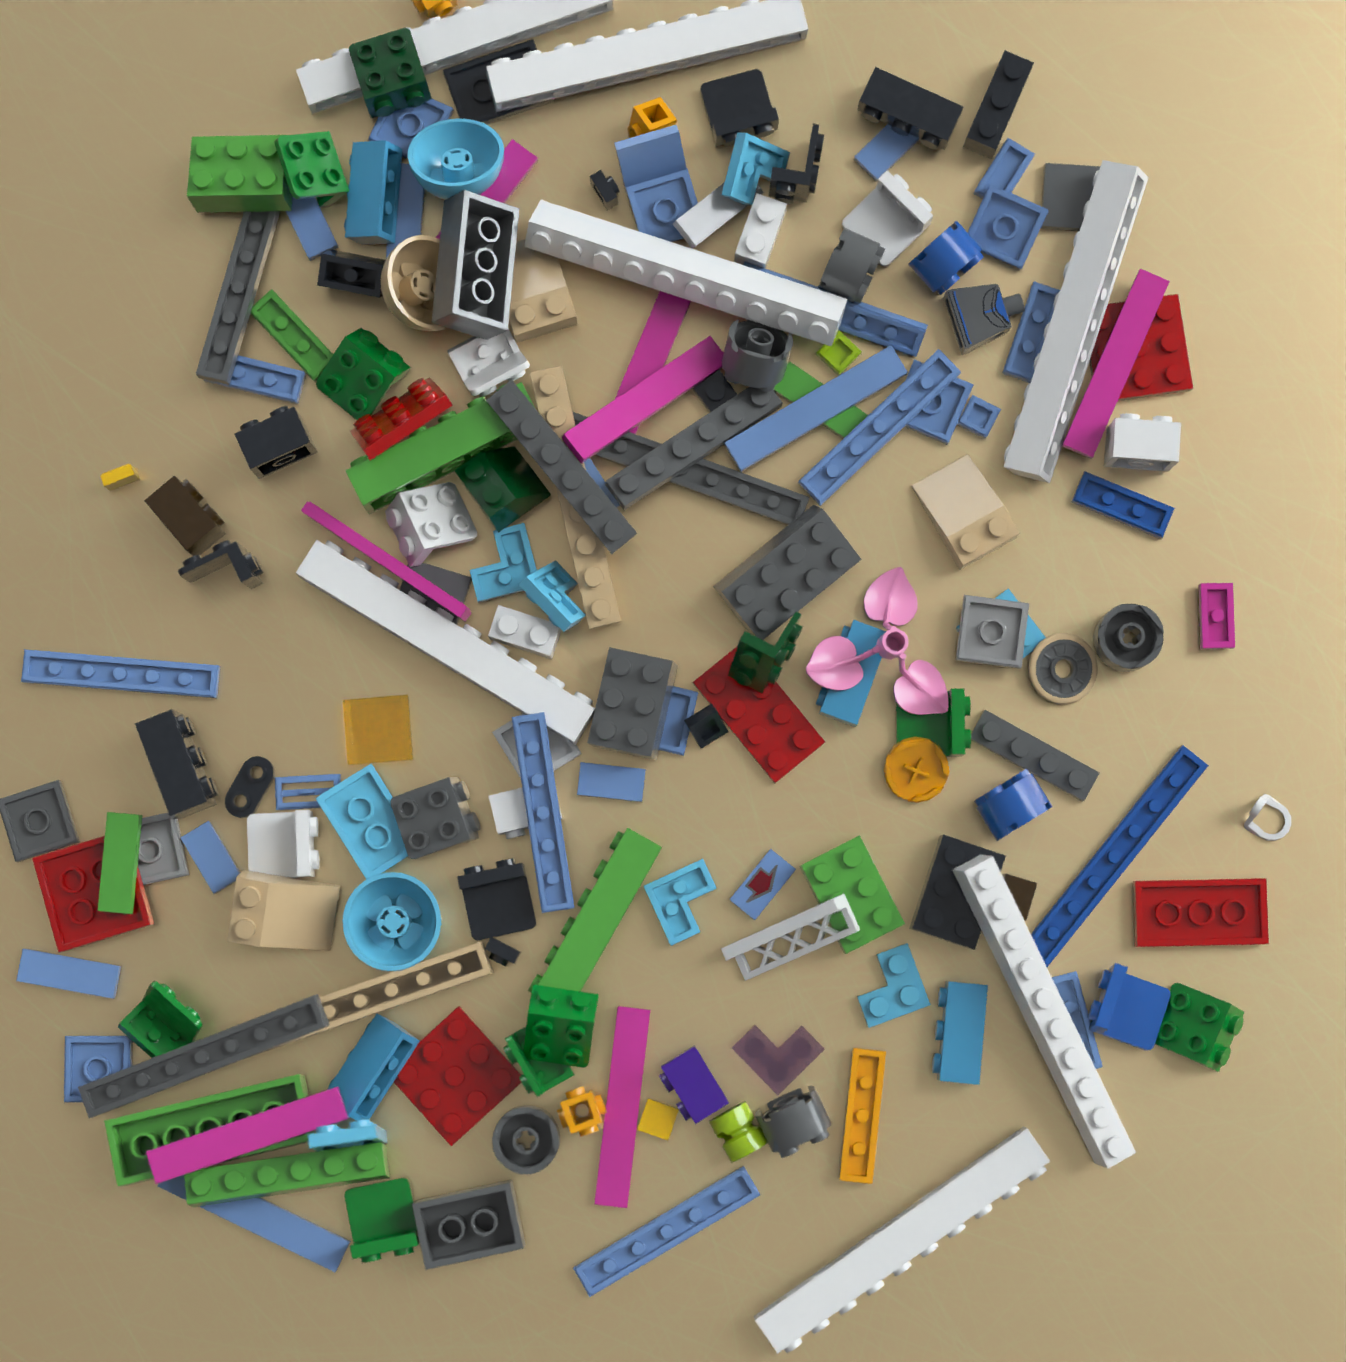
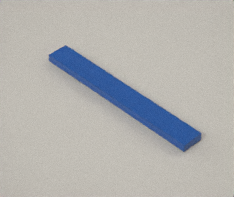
M1184 745L1177 750L1032 931L1031 936L1046 967L1050 965L1209 766Z

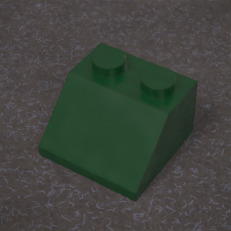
M515 446L480 452L455 470L463 486L498 533L551 495Z

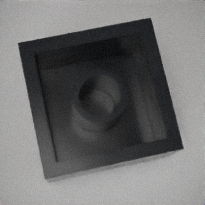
M288 406L277 408L270 413V418L258 422L257 419L246 422L240 426L241 431L234 433L250 470L258 479L318 453L307 427L295 407L290 409Z

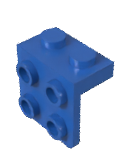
M1115 963L1109 970L1104 969L1098 988L1102 989L1099 1000H1094L1088 1014V1019L1092 1020L1089 1030L1149 1051L1155 1045L1170 999V991L1165 987L1126 974L1128 967Z

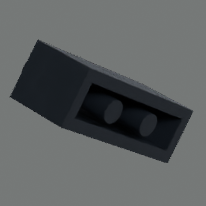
M1004 50L963 145L964 148L993 159L1034 62Z
M875 67L859 100L857 110L862 112L861 115L871 122L879 123V121L891 125V129L900 135L908 136L911 134L920 138V142L931 149H938L940 147L945 150L964 106Z

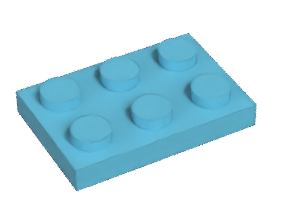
M372 763L315 798L366 880L381 874L408 857L391 807V799L393 797Z
M370 1120L350 1122V1128L340 1129L336 1125L316 1127L315 1134H308L309 1148L315 1151H324L377 1142L388 1144L386 1130L370 1122Z

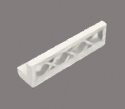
M842 894L725 946L721 950L726 961L735 957L746 981L858 932L860 928L845 894ZM840 910L849 927L841 932L828 927L831 915ZM824 918L822 924L816 922L817 920ZM810 925L820 930L816 943L811 944L800 939L804 926ZM796 930L794 936L788 934V933H790V932ZM825 932L831 934V936L823 939ZM779 937L792 942L786 956L772 951L774 942ZM768 943L766 948L761 947V945ZM797 945L804 947L800 950L795 951ZM749 950H755L764 954L760 967L752 971L744 955ZM769 957L775 959V961L768 963Z

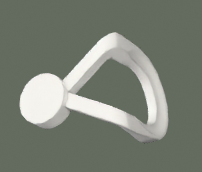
M1264 794L1257 800L1249 812L1250 816L1244 823L1245 829L1267 841H1276L1283 838L1289 832L1291 816L1287 808L1271 796ZM1265 803L1278 809L1284 816V827L1276 834L1264 832L1253 822V819L1256 818Z

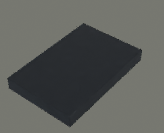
M533 39L443 69V74L459 118L489 124L554 101V99L500 112L495 110L486 66L492 65L493 61L500 58H510L511 61L523 58V55L527 52L537 50Z

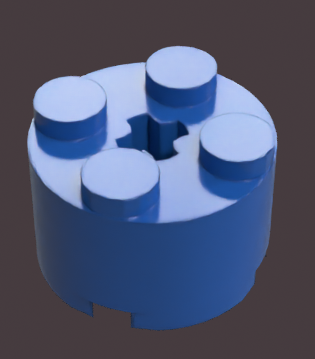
M956 220L910 261L908 265L933 293L937 291L942 295L960 279L956 274L959 270L965 274L984 256L980 253L982 248Z
M1027 768L974 801L977 805L976 809L996 841L1053 807L1032 773L1030 774Z

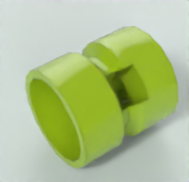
M746 1101L726 1110L709 1121L717 1138H724L725 1142L722 1147L731 1163L753 1153L768 1143L760 1126L752 1124L755 1117Z

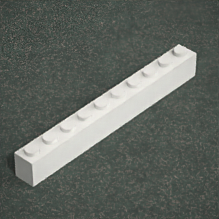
M485 0L483 2L484 5L475 8L470 6L462 7L454 11L452 16L443 19L441 17H433L426 20L423 26L412 30L410 27L405 28L411 31L424 75L611 11L613 10V0ZM349 48L338 50L332 54L331 58L322 61L320 59L309 60L302 64V68L296 69L312 114L363 97Z
M747 0L741 3L740 7L728 9L727 6L712 9L709 12L710 14L698 17L697 14H687L680 17L677 22L666 24L665 21H657L649 24L647 29L635 31L634 28H628L617 32L616 36L609 38L594 36L585 40V43L575 46L572 43H564L556 46L553 51L545 53L535 50L525 53L523 58L511 61L510 58L497 59L491 63L492 65L486 66L495 110L500 112L804 40L809 29L801 0H766L759 2V0Z
M1102 160L1100 170L1094 175V188L1091 198L1084 206V219L1080 231L1074 237V250L1070 261L1067 262L1064 268V281L1060 292L1056 294L1054 299V312L1051 321L1044 330V343L1041 352L1034 361L1035 371L1031 383L1027 385L1024 392L1025 402L1021 414L1017 416L1014 423L1015 433L1011 445L1006 448L1004 454V467L1015 475L1047 483L1051 482L1149 178L1138 166Z
M540 200L528 223L524 247L828 346H832L842 321L847 303L846 298L556 204Z
M318 540L315 541L296 571V574L302 580L521 713L528 715L544 712L546 725L549 730L572 744H577L594 716L595 708L591 706L593 701L578 691L574 695L563 689L565 684L550 674L545 679L535 672L537 667L521 657L518 662L508 656L510 650L498 642L493 641L489 645L479 639L482 633L468 624H465L463 628L452 622L454 616L439 607H437L436 611L424 605L427 600L411 590L408 594L397 589L399 583L385 574H382L380 578L369 572L371 569L370 565L357 557L353 561L342 555L344 550L333 542L327 540L324 545Z
M979 855L953 869L955 877L1094 1163L1110 1168L1132 1156L1136 1151L994 857Z
M1023 1126L754 1316L756 1323L777 1353L785 1350L786 1353L791 1352L803 1342L801 1337L810 1330L813 1334L821 1331L830 1323L828 1318L837 1311L841 1315L848 1312L857 1304L855 1299L864 1292L869 1296L884 1285L882 1280L891 1273L898 1276L911 1266L909 1261L918 1254L922 1257L927 1256L938 1247L936 1242L942 1237L948 1235L949 1238H952L966 1227L963 1223L969 1218L975 1216L976 1219H979L993 1208L991 1206L993 1201L999 1197L1005 1200L1014 1195L1020 1189L1018 1184L1026 1178L1032 1181L1041 1176L1047 1170L1045 1165L1050 1160L1030 1131Z

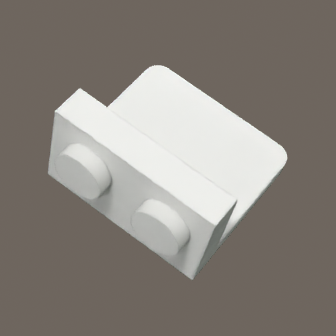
M888 170L878 179L876 188L842 222L843 228L880 243L881 247L885 248L879 262L884 267L889 266L931 224L933 214L930 213L932 211L931 206L922 197L915 198L908 191L909 186L906 181L898 174L893 176Z
M509 328L508 331L488 340L473 336L447 350L463 383L472 396L479 395V397L494 392L497 389V384L505 380L514 381L519 379L526 373L525 369L530 366L525 356L519 350Z
M452 482L399 492L385 511L387 523L393 529L399 542L400 552L406 557L410 567L421 565L433 549L472 541L477 536V530L460 493Z
M295 810V812L250 814L247 818L248 871L290 878L315 877V870L319 869L320 859L319 850H314V837H318L319 829L318 818L313 817V811Z

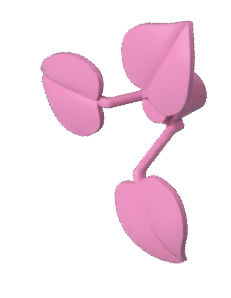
M894 568L879 576L869 586L864 596V610L868 618L874 621H883V627L887 630L877 640L876 647L856 656V647L849 639L842 636L828 637L814 649L806 666V673L818 685L827 689L842 691L854 687L862 680L863 669L859 661L877 653L885 659L897 657L899 659V671L903 676L895 681L893 693L895 701L900 708L915 715L943 714L948 711L949 700L946 685L939 671L932 664L923 660L914 661L908 670L905 668L906 654L904 651L908 647V637L895 626L905 625L913 619L918 603L915 591L907 580L903 568Z

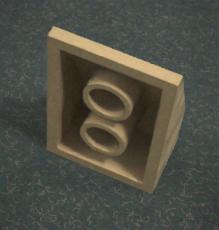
M525 240L516 242L509 321L516 343L578 324L558 258L524 247Z
M968 454L911 486L959 570L1011 542L1020 534L1005 506Z
M243 870L236 877L227 942L257 947L330 951L340 886Z

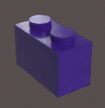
M695 1045L661 1065L664 1073L660 1074L659 1077L668 1092L676 1091L681 1100L676 1105L686 1121L692 1118L696 1124L729 1104Z

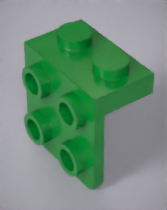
M330 131L285 135L275 140V147L291 195L295 199L316 197L319 207H327L349 192Z
M359 328L344 337L317 379L316 387L353 418L358 420L366 414L371 416L390 386L404 378L411 367L404 362L401 355L382 345L375 334Z
M951 688L947 691L949 700L948 711L943 714H910L901 709L896 702V744L906 738L922 737L930 739L939 745L946 757H962L965 755V749L971 748V730L965 729V716H970L971 713L970 696H965L964 688Z
M153 981L149 985L143 1000L119 1023L118 1028L146 1054L154 1058L193 1043L203 1024L200 1021L199 1014L193 1008L183 1006L176 999V995L170 987Z
M1174 983L1170 989V999L1155 1044L1219 1072L1221 1066H1224L1230 1057L1231 1049L1229 1047L1234 1036L1238 1035L1242 1029L1244 1011L1230 1003L1186 985Z
M533 984L523 1050L526 1058L568 1066L587 1067L590 1058L599 994Z
M526 1027L505 1038L507 1045L503 1049L511 1064L513 1065L518 1062L523 1071L519 1078L527 1093L530 1094L534 1091L535 1095L539 1097L545 1091L575 1074L571 1066L527 1059L523 1053Z
M398 1178L350 1188L345 1192V1203L353 1243L350 1245L352 1259L361 1258L362 1263L380 1260V1253L394 1251V1256H401L414 1252L413 1247L418 1246L420 1241L412 1207L411 1186L407 1178Z

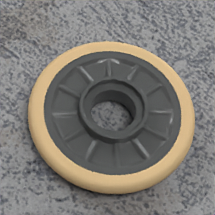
M1057 633L1043 639L1034 648L1028 665L1029 678L1035 691L1045 700L1055 704L1074 703L1086 696L1096 681L1098 671L1096 656L1089 644L1082 638L1069 633ZM1062 659L1067 660L1071 666V671L1065 678H1060L1055 672L1057 662Z

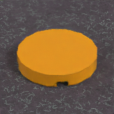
M922 737L906 738L895 744L886 755L883 767L885 780L891 791L899 798L901 797L915 803L928 801L938 795L944 788L950 772L948 759L941 747L930 739Z

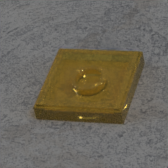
M408 694L343 700L348 765L414 760Z

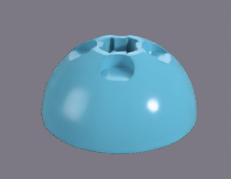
M448 119L431 124L413 138L408 148L409 166L418 183L429 193L445 200L463 190L479 195L485 192L497 179L504 160V145L499 134L490 126L471 119Z
M381 873L363 881L350 895L343 913V932L352 952L365 964L384 971L404 970L421 962L436 945L441 930V913L433 893L420 880L403 873Z

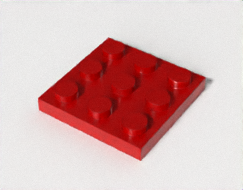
M1178 294L1163 296L1118 401L1185 392L1193 389ZM1124 302L1107 305L1089 361L1091 376L1096 369Z
M430 377L426 380L420 378L408 386L407 393L399 398L393 396L381 404L380 411L372 416L366 414L353 424L354 428L350 432L370 461L453 406L447 395Z
M105 836L32 858L58 953L154 925L138 867L133 914L98 911Z
M460 1006L419 1042L394 1081L396 1086L450 1146H453L522 1082L519 1078L521 1076L520 1072Z

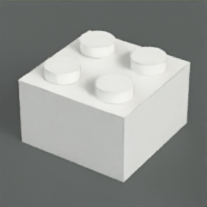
M1120 414V418H1115L1106 428L1104 467L1168 472L1179 462L1181 422H1172V417L1153 416V420H1140V415Z

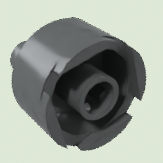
M844 228L839 238L840 242L834 248L818 287L834 295L846 298L852 303L854 301L861 303L873 278L867 274H874L885 248L881 247L880 243Z
M739 319L734 321L729 328L722 357V366L725 371L724 377L731 383H740L748 387L758 388L764 392L774 390L775 385L781 382L785 376L793 346L791 334L789 333V336H787L782 330L748 319L738 323Z
M1138 604L1118 605L1106 613L1097 623L1093 634L1095 651L1101 661L1114 670L1120 672L1138 670L1151 663L1161 652L1164 633L1163 625L1157 614L1146 606ZM1132 632L1134 634L1132 638L1133 643L1129 642L1126 644L1123 641L1124 633Z
M808 1086V1093L803 1094L801 1088L781 1095L767 1103L769 1110L762 1114L760 1109L755 1113V1117L771 1151L779 1152L781 1158L796 1153L799 1150L798 1146L808 1141L811 1144L818 1143L829 1136L827 1129L831 1126L832 1122L814 1086Z
M532 1105L515 1107L498 1121L492 1137L493 1150L496 1158L507 1169L523 1175L537 1173L547 1167L558 1152L560 1146L559 1127L555 1119L540 1107ZM523 1131H528L529 1136H535V1140L530 1145L531 1148H526L524 1143L518 1142V1138L523 1135Z

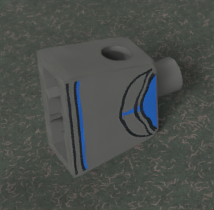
M998 284L950 289L945 292L943 297L961 355L967 354L1008 333L1011 329L1009 316L1025 312L1021 295L1018 293L1003 298Z

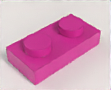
M1200 583L1198 585L1200 649H1234L1233 583Z

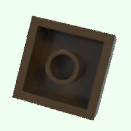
M174 475L144 500L178 542L192 556L203 554L226 534L220 527L225 522L208 503L204 506L201 505L200 501L204 497L187 479L181 482Z

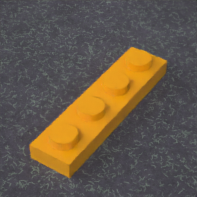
M854 1047L852 1049L839 1180L873 1183L886 1051Z

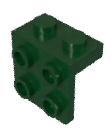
M401 28L350 45L349 53L371 118L377 116L385 117L394 111L406 107H417L425 101L432 100L412 34L408 28Z
M797 611L794 613L775 646L745 631L739 640L728 676L735 679L739 684L749 686L760 693L764 692L768 683L774 685L783 669L781 667L785 660L789 661L797 644L795 642L803 629V626L799 625L802 614Z

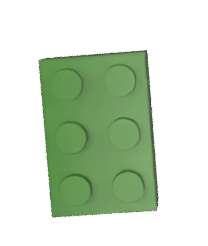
M285 135L192 137L187 197L197 212L291 211L292 195L275 147V140Z
M860 835L799 866L818 904L845 894L860 931L837 940L844 954L905 924ZM841 910L831 915L829 921L831 928L840 932L849 928Z

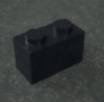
M331 249L321 253L317 286L380 298L383 296L381 291V273L385 260Z

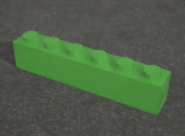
M629 828L626 829L625 833L618 831L609 847L614 850L608 862L603 859L593 875V877L598 879L592 891L586 888L577 903L582 909L576 919L569 917L560 933L566 936L559 948L553 945L544 961L549 967L543 977L539 974L536 975L528 989L530 993H532L533 984L574 991L582 990L660 853L661 846Z
M383 1142L203 1168L184 1175L187 1205L191 1207L390 1178L387 1150Z

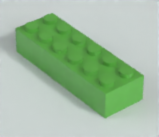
M523 383L516 384L533 405ZM482 396L468 403V409L458 414L452 411L441 416L438 419L439 424L429 429L426 426L418 428L409 434V439L399 444L397 442L371 461L367 455L355 459L350 463L351 468L345 471L362 505L370 515L391 504L399 492L423 488L455 472L457 468L478 453L503 448L518 439L487 403V399Z
M297 1074L105 1120L104 1123L117 1186H128L154 1179L146 1154L147 1151L308 1097L309 1093L305 1075ZM316 1130L220 1163L308 1143V1134H315Z

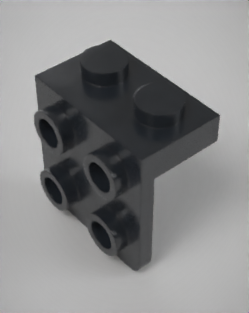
M753 69L705 82L701 85L700 91L716 146L723 144L725 146L734 145L737 132L748 133L760 138L778 130L779 117L776 107L772 108L761 70Z
M813 123L805 172L773 167L768 197H775V200L786 204H792L794 201L806 203L808 193H815L819 165H813V162L820 163L824 134L818 133L819 124Z
M230 540L223 541L212 548L213 553L201 557L200 554L192 556L183 561L184 567L178 570L180 577L191 583L232 563L240 581L244 585L253 589L263 584L259 575L264 572L258 559L251 552L248 553L247 549L237 541L233 543Z
M515 858L497 861V868L484 871L483 865L463 869L464 875L457 876L459 888L463 892L473 939L483 940L535 927L536 919L524 863L516 864Z

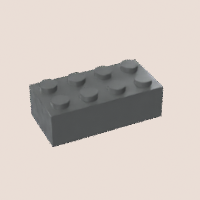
M463 190L444 200L431 323L485 340L508 331L520 208L467 190Z
M812 505L713 587L747 631L764 640L791 618L796 611L798 612L862 559L824 509Z

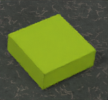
M838 330L832 346L824 344L818 350L816 356L839 376L860 356L862 351Z

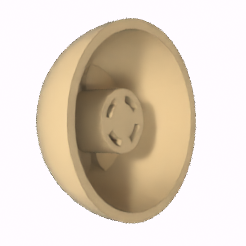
M428 235L409 237L400 242L389 253L382 268L381 291L387 307L399 321L417 330L438 331L447 328L431 323L440 239Z

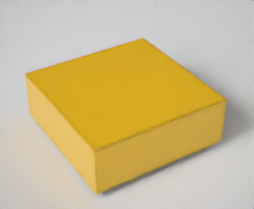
M129 463L102 473L100 476L104 487L109 491L140 480L136 468Z
M648 1098L637 1130L668 1141L679 1109Z

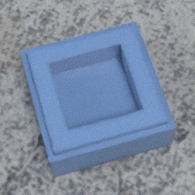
M972 395L957 425L986 439L1001 409Z

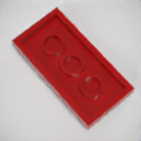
M735 647L693 681V684L707 702L713 704L721 719L775 784L821 747L825 741L777 682L774 685L768 683L764 692L760 693L749 686L739 684L735 679L728 676L737 649Z
M1266 878L1133 881L1135 947L1269 944Z

